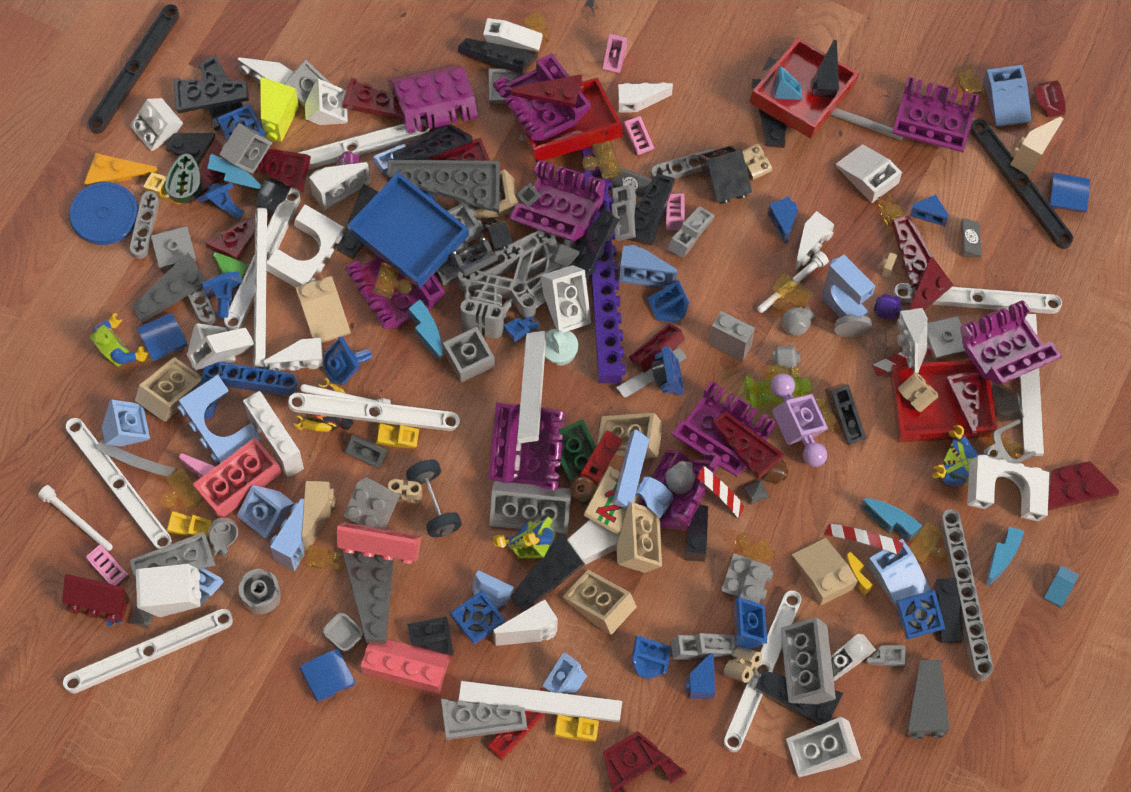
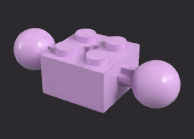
M784 373L776 375L770 384L771 391L775 396L783 398L784 402L774 408L772 412L788 445L803 441L805 445L802 454L804 462L811 467H819L827 459V450L822 444L816 443L813 438L827 430L828 427L812 394L794 398L792 394L795 390L793 378Z

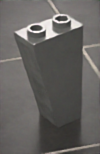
M941 659L920 660L916 672L906 737H912L914 740L923 739L924 736L943 738L949 731V721Z

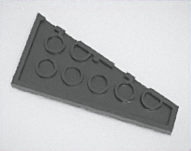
M388 160V180L399 172L420 190L499 213L500 161Z
M354 551V553L342 552L366 643L386 644L394 558L393 560L381 559V555L376 554L373 557L363 556L362 552Z

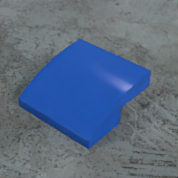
M1053 173L1050 189V206L1086 213L1090 179Z
M172 313L137 328L153 361L188 346Z
M338 649L316 657L299 667L316 702L333 697L336 692L353 687L356 683Z

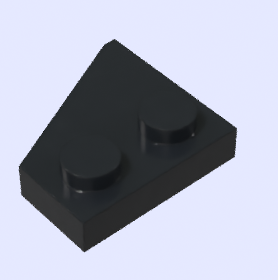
M174 133L166 146V151L176 156L190 154L197 165H199L214 141L215 133Z
M447 616L407 624L411 645L447 655H454Z

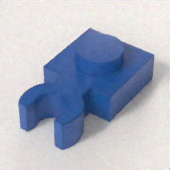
M533 316L526 317L523 321L519 317L505 324L503 330L513 342H516L526 337V333H530V330L537 329L539 321L532 322Z

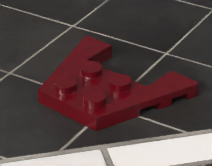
M639 731L603 751L612 792H627L624 786L658 766L670 784L687 774L682 767L680 768L669 756L662 753L657 746Z

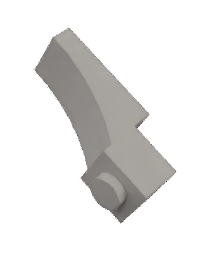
M630 184L612 188L614 199L612 212L619 219L615 228L616 240L622 241L636 237L635 205L637 204L635 188Z
M699 206L682 224L681 229L672 237L667 249L684 258L704 230L713 221L715 215Z
M699 633L697 636L678 635L671 640L673 659L677 660L703 658L709 654H714V657H733L732 655L737 649L735 635Z

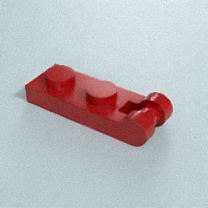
M606 430L579 476L588 477L597 485L622 444L623 439ZM591 467L597 470L595 474L590 472Z

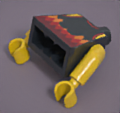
M328 378L323 379L326 385L318 384L319 388L345 393L342 388L330 384ZM306 414L304 417L306 420H303L299 415L295 418L301 422L299 424L293 423L297 430L304 428L319 432L333 431L340 425L348 431L354 421L347 418Z

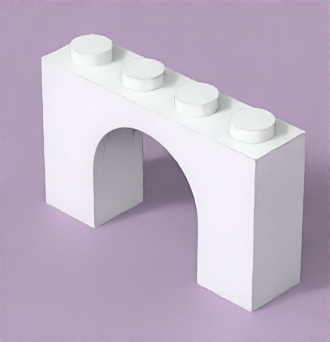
M307 205L303 206L296 217L294 226L316 240L319 247L318 254L310 260L300 261L276 248L266 264V271L293 287L314 282L316 280L314 278L316 273L320 274L325 266L323 263L325 259H330L335 250L333 249L335 243L339 244L344 236L342 234L343 226Z
M259 391L243 400L248 420L257 433L263 432L274 451L277 463L286 478L288 479L303 470L304 467L299 449L262 393Z
M978 455L970 461L967 505L982 509L991 506L994 503L996 478L1005 477L1012 480L1021 492V518L1039 522L1048 516L1049 472L1042 471L1038 467H1025L1021 463H1008L1004 459H991L987 455Z

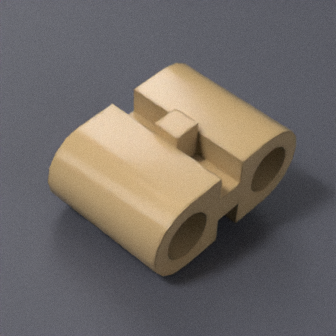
M759 144L743 150L748 176L752 181L772 172V166L767 157L765 158L764 151Z
M915 372L898 389L907 400L911 401V404L919 412H922L938 398V394Z
M393 479L388 484V489L400 495L398 502L407 501V503L418 504L423 499L422 486L418 482H404V480Z
M739 646L732 655L733 661L729 660L726 664L724 675L728 678L747 683L754 675L753 668L757 669L760 665L762 654L758 651Z

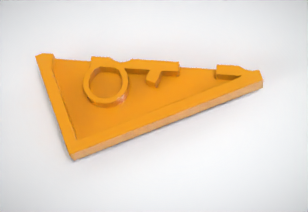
M95 153L84 184L85 187H88L91 184L100 182L130 180L132 177L139 175L146 177L150 176L151 172L157 173L158 169L155 166Z

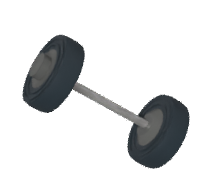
M429 459L418 462L408 468L406 477L408 481H415L420 484L426 483L438 514L437 517L426 524V529L430 537L438 538L458 530L462 525V521L458 513H441L429 482L440 475L441 467L437 460Z

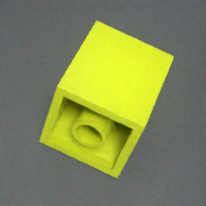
M262 77L260 80L261 121L265 137L271 141L282 143L299 108L296 88Z

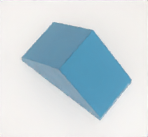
M782 66L778 67L773 82L774 98L802 99L801 84Z
M1060 566L1044 599L1062 608L1079 574Z

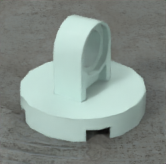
M556 329L548 331L546 333L545 360L549 363H557L560 366L573 361L578 351V341L575 335L570 331L564 333Z

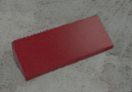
M669 323L633 352L629 359L642 372H647L652 368V362L656 361L655 355L662 352V347L668 346L671 350H674L685 340L682 330Z

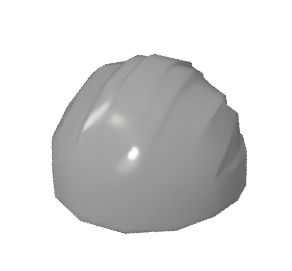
M807 305L803 309L791 308L783 314L781 320L782 328L789 335L800 336L809 329L811 320L816 315Z
M680 461L666 472V485L670 491L676 494H685L692 488L695 480V474L692 470L693 463Z
M220 517L215 519L209 526L208 535L210 542L213 544V555H216L219 551L225 557L228 552L226 547L230 546L238 536L237 525L230 518Z

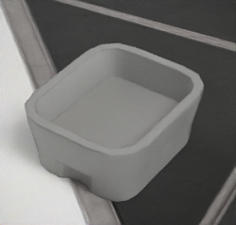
M344 613L337 614L324 627L323 632L344 653L351 651L352 647L359 643L363 636L361 627Z

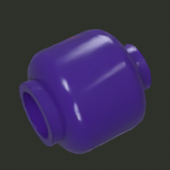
M882 294L881 297H877L874 311H876L878 317L892 321L896 315L900 316L903 305H900L898 297Z

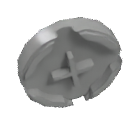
M856 315L843 316L834 323L835 333L844 337L862 336L872 330L871 319L864 315H861V318H856Z

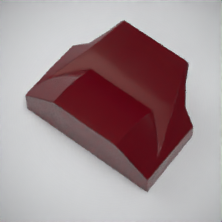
M1057 80L1041 83L1038 87L1034 88L1038 105L1044 108L1047 117L1065 115V98L1061 85Z

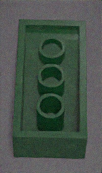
M583 419L558 430V433L563 435V439L559 440L562 442L561 459H557V461L560 462L559 467L569 485H571L574 479L580 477L581 470L596 447ZM591 467L590 472L595 474L597 470ZM578 501L579 504H580V506H582V505L588 503V502H580V501Z

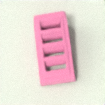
M641 116L623 122L624 132L637 156L655 149ZM637 125V129L631 130V127ZM637 132H640V133H641L640 135H637V136H634V135H633L634 133H637ZM644 138L643 141L636 142L637 139ZM647 144V147L639 148L640 145Z
M671 194L666 206V230H680L685 222L684 194Z
M183 453L179 456L181 463L199 478H202L215 468V466Z
M102 545L96 547L86 556L88 563L108 584L117 586L129 576ZM108 560V562L104 566H102L101 568L99 567L102 563ZM111 566H114L107 574L105 573ZM117 571H119L120 574H118L113 580H111L110 577H112Z

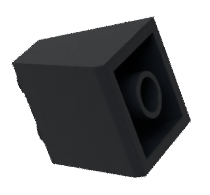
M730 145L698 155L712 200L717 203L719 202V204L730 202L732 198L741 199L747 197V194L752 193L741 149Z

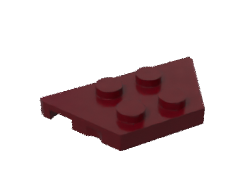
M1091 461L1053 469L1051 474V484L1048 492V511L1116 496L1119 494V490Z

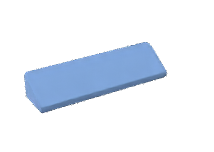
M635 429L630 433L612 503L626 509L628 504L634 501L649 443V438Z

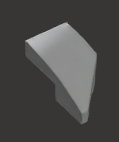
M882 645L872 657L867 659V664L906 667V646Z

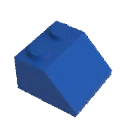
M740 597L735 598L733 609L736 645L751 649L767 644L765 605Z

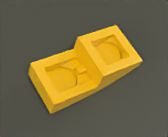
M151 172L143 186L144 189L153 191L158 197L179 205L180 203L174 202L168 196L165 188L167 177ZM184 185L181 187L182 195L185 193Z
M380 423L377 430L376 444L400 448H416L419 429L400 425L398 428Z
M172 511L166 531L186 537H192L205 532L206 536H208V529L212 520L196 515L190 517Z
M849 552L845 561L857 579L856 587L865 596L870 592L872 584L861 574L864 565Z
M557 715L553 736L573 740L596 741L599 721L583 717L576 719Z

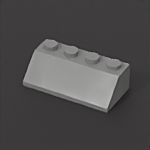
M494 481L489 526L522 529L527 522L540 521L542 516L546 515L552 519L553 522L550 528L555 533L562 532L567 534L571 504L570 489L558 487L557 490L540 488L537 485Z
M815 617L781 627L788 702L820 704L835 700L827 625Z

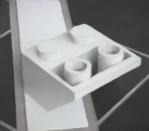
M162 98L147 99L130 127L150 151H154L169 141L174 133L178 132L183 122Z

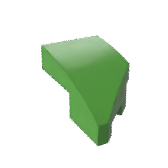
M216 252L212 255L217 264L219 274L238 271L242 278L248 265Z

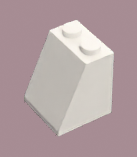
M189 564L137 569V608L157 617H164L200 607L199 569Z

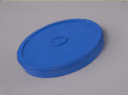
M112 182L95 183L84 188L74 198L69 212L70 222L75 232L83 240L96 245L114 244L126 238L133 231L138 214V204L134 195L127 188Z

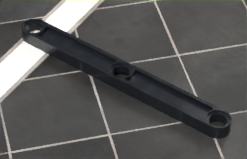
M169 4L162 9L89 118L88 125L91 132L100 134L106 129L178 21L179 11L177 6ZM171 10L176 12L175 15L171 17L166 15V13ZM133 65L139 66L137 71L129 70ZM96 121L102 122V125L98 128L92 126Z
M983 119L974 120L970 128L971 134L1053 242L1061 249L1069 248L1073 241V235L1027 174L1010 165L1014 158L1011 157V153L988 123ZM981 125L984 130L977 131L974 126ZM1023 180L1026 185L1023 187L1018 186L1016 181ZM1066 236L1069 239V242L1063 243L1060 241L1059 237Z

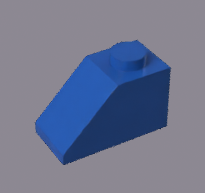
M789 196L769 204L768 215L784 243L789 239L798 212L796 203L792 202Z
M709 654L690 673L689 680L685 681V690L689 692L690 699H714V654Z

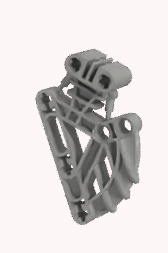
M538 230L508 245L509 248L494 252L497 254V261L467 276L460 271L458 272V287L465 292V300L461 303V328L464 332L479 327L481 334L483 328H485V337L500 338L504 331V318L506 317V312L512 306V302L524 317H532L536 313V308L546 301L542 290L541 275L565 268L553 261L558 248L555 235ZM544 255V258L534 262L535 258ZM497 263H500L499 265H497V266H495V267H493V268H491V269H489V270H487V271L481 272V271H483V270H485V269H487V268H489V267H491V266H493V265H495V264H497ZM517 268L514 279L501 277V275ZM545 269V271H544L543 273H541V274H539V275H537V276H535V277L529 279L530 276H532V275H534V274H536V273H538V272H540V271H542V270ZM469 291H474V297H471ZM502 298L510 299L502 307Z

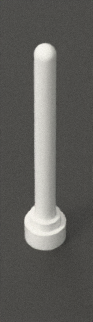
M818 251L813 256L812 262L758 306V312L763 313L815 268L824 267L829 262L827 256L822 251Z
M306 384L300 387L302 392L320 396L391 404L390 400L385 398L372 400Z
M46 485L41 489L38 497L43 502H51L99 545H102L106 551L112 550V544L59 500L52 487Z

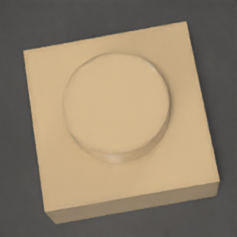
M890 252L888 259H883L881 269H884L882 277L889 279L897 257L896 254Z

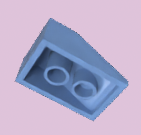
M623 245L619 282L665 288L676 281V268L643 248L635 245Z

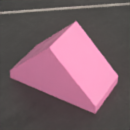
M609 34L602 69L617 73L621 72L627 51V37Z

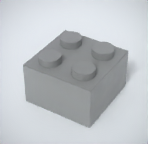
M239 123L233 129L232 135L223 145L219 155L235 166L253 174L272 142L258 132Z
M478 327L443 342L444 354L461 383L495 367V357Z
M366 477L357 483L343 516L359 525L386 529L400 495Z

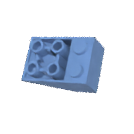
M1017 65L988 69L983 82L995 126L1003 127L1031 123L1028 87L1023 66Z

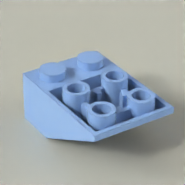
M302 498L299 503L293 505L291 509L292 514L282 522L281 531L270 542L274 561L295 571L305 555L302 539L304 499Z
M903 539L899 540L904 543L899 554L882 550L870 557L867 564L868 569L897 610L896 600L931 591L914 554Z

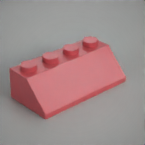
M255 437L196 481L193 486L213 514L220 518L225 517L241 505L253 485L264 487L282 473L279 464Z
M346 522L337 526V548H343L342 552L354 553V551L362 552L363 556L373 557L376 554L381 555V559L385 560L399 558L401 559L400 562L412 564V561L418 560L422 536Z
M387 639L386 644H368L362 660L361 671L365 675L440 694L451 656Z

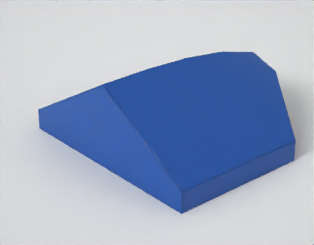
M680 280L675 281L647 298L658 321L673 323L685 317L690 303Z
M637 635L635 637L631 663L638 676L650 679L667 673L671 646Z

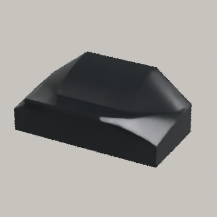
M269 178L266 179L259 191L256 208H266L267 213L274 214L277 206L286 200L291 186Z

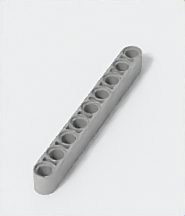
M948 509L943 513L940 520V530L950 576L957 579L960 622L971 673L975 680L983 682L992 673V659L960 515L956 510ZM946 518L952 519L954 523H948ZM954 536L958 541L953 542L949 537ZM953 555L961 556L962 560L955 559ZM963 573L966 578L962 579L957 574ZM961 592H968L970 597H964ZM965 611H972L974 616L967 615ZM969 629L977 630L979 635H973ZM974 648L981 649L983 654H977ZM978 667H984L987 673H981Z

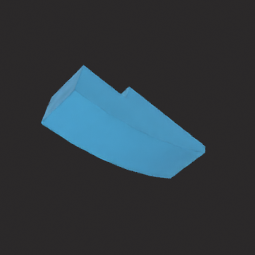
M210 155L207 169L225 173V181L261 189V184L246 170L235 166L222 157Z
M419 300L408 309L407 314L418 325L415 327L414 333L439 361L443 355L439 332L430 312L423 302Z
M870 498L863 500L861 508L888 533L895 529L909 542L920 532L922 525L904 511L879 500Z
M1009 527L1005 534L1004 543L997 542L993 551L986 585L990 586L1007 569L1019 548L1024 530Z

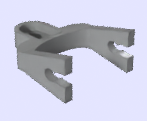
M1018 419L993 432L994 444L987 447L983 455L996 460L1002 458L1008 463L1015 464L1036 455V452L1032 451L1018 459L1011 458L1002 444L1001 433L1021 423ZM991 450L995 452V457L989 456Z

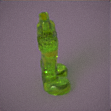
M751 375L744 376V392L747 395V403L751 405L750 409L753 407L757 408L760 403L767 404L784 401L783 398L775 396L772 392H765L771 390L770 384L772 379L754 382ZM801 376L792 377L795 382V390L792 393L794 398L804 396V393L812 392L809 378L802 379Z

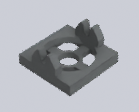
M482 237L479 239V242L457 253L455 251L452 252L448 259L449 263L467 276L497 261L498 257L492 251L488 240ZM478 251H482V253L478 255H472Z

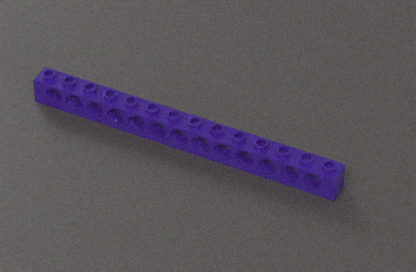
M604 142L582 149L583 170L586 176L585 188L587 180L591 176H599L601 180L605 181L604 198L599 209L605 208L610 212V207L613 204L612 196L608 194V191H611V180H607V175L610 174V164H606V158H609V149L605 147ZM599 211L597 212V214H596V216H595V218H594L592 224L594 223V221L597 219V217L599 216V214H600L601 212H599ZM615 230L609 242H606L603 247L604 253L601 258H605L607 261L599 260L601 258L598 257L594 266L596 269L593 275H591L599 384L622 383V376L626 375L625 364H621V358H624V347H620V341H623V331L619 330L618 325L622 323L621 312H617V307H620V295L616 296V290H619V280L615 279V273H618L617 262L613 260V257L616 256V245H612V240H615ZM602 275H607V276H609V277H608V278H602L601 276H602ZM603 292H609L610 294H609V295H604V294H602V293H603ZM606 308H608V309H610V310H612V311H610V312H605V311H603V310L606 309ZM609 325V326H612L613 328H612V329H606L605 326ZM606 343H613L614 345L607 346ZM614 360L615 363L610 364L607 361Z

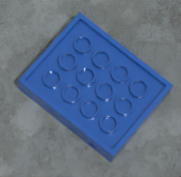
M399 172L390 179L347 225L349 232L419 289L469 236L468 227Z

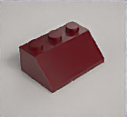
M70 574L65 575L62 604L66 611L73 614H78V612L85 613L90 618L102 617L111 623H116V621L123 622L130 601L124 587Z

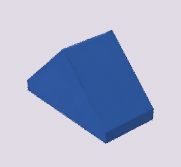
M936 194L913 204L910 217L941 226H946L949 216Z

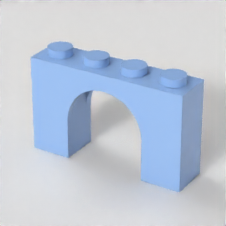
M843 254L840 258L836 257L829 263V270L821 299L840 318L847 315H856V318H861V315L867 317L868 310L861 303L873 295L875 285Z
M219 375L178 401L179 406H177L183 416L186 415L190 420L188 424L192 431H197L201 436L199 441L205 449L208 447L211 451L210 457L216 465L223 462L256 437L258 441L261 440L251 423L228 437L216 436L207 429L204 422L206 408L229 391Z

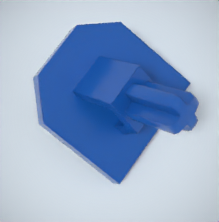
M232 182L224 186H218V183L207 187L208 191L205 192V195L198 198L200 203L210 199L236 220H239L244 214V211L231 201L227 191L234 187Z
M238 271L219 274L210 280L202 282L208 299L216 296L218 301V318H228L229 302L232 300V289L242 283Z
M338 337L324 353L323 368L331 383L344 385L360 368L358 364L372 359V353L368 349L353 353L344 337Z

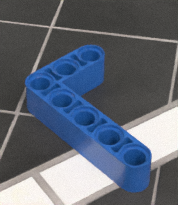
M217 362L204 367L200 383L201 386L219 375L226 387L282 396H291L298 392L297 379L291 373ZM218 371L217 374L210 375L211 372ZM231 374H237L236 377L229 378ZM250 377H255L253 381L247 380ZM268 380H274L271 384L266 383ZM287 383H293L290 387L285 386ZM218 399L205 410L204 419H210L214 416Z

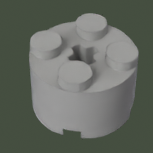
M254 569L243 576L238 589L242 603L248 611L255 615L266 614L280 604L281 591L274 574L264 571V569Z

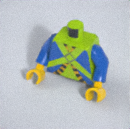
M117 313L112 314L108 320L93 327L90 339L103 355L119 367L121 364L133 362L136 359L143 362L148 356L149 352L145 353V347L142 346L138 348L136 353L130 352L112 328H117L122 322V319L117 320L115 318L118 315Z
M960 425L953 426L956 432H949V435L956 437V440H953L943 464L935 466L934 469L937 472L932 473L933 478H939L949 487L968 485L970 461L979 455L963 434L964 429Z
M543 515L540 521L527 522L515 537H507L505 539L504 535L494 536V545L510 547L520 559L543 558L555 537V532L550 528L553 521L550 517Z

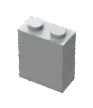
M720 311L712 325L709 346L743 362L752 346L755 328Z

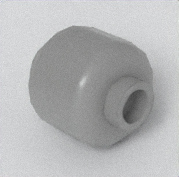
M792 345L778 346L776 351H773V366H777V369L780 371L795 370L797 363H800V352H796V348Z

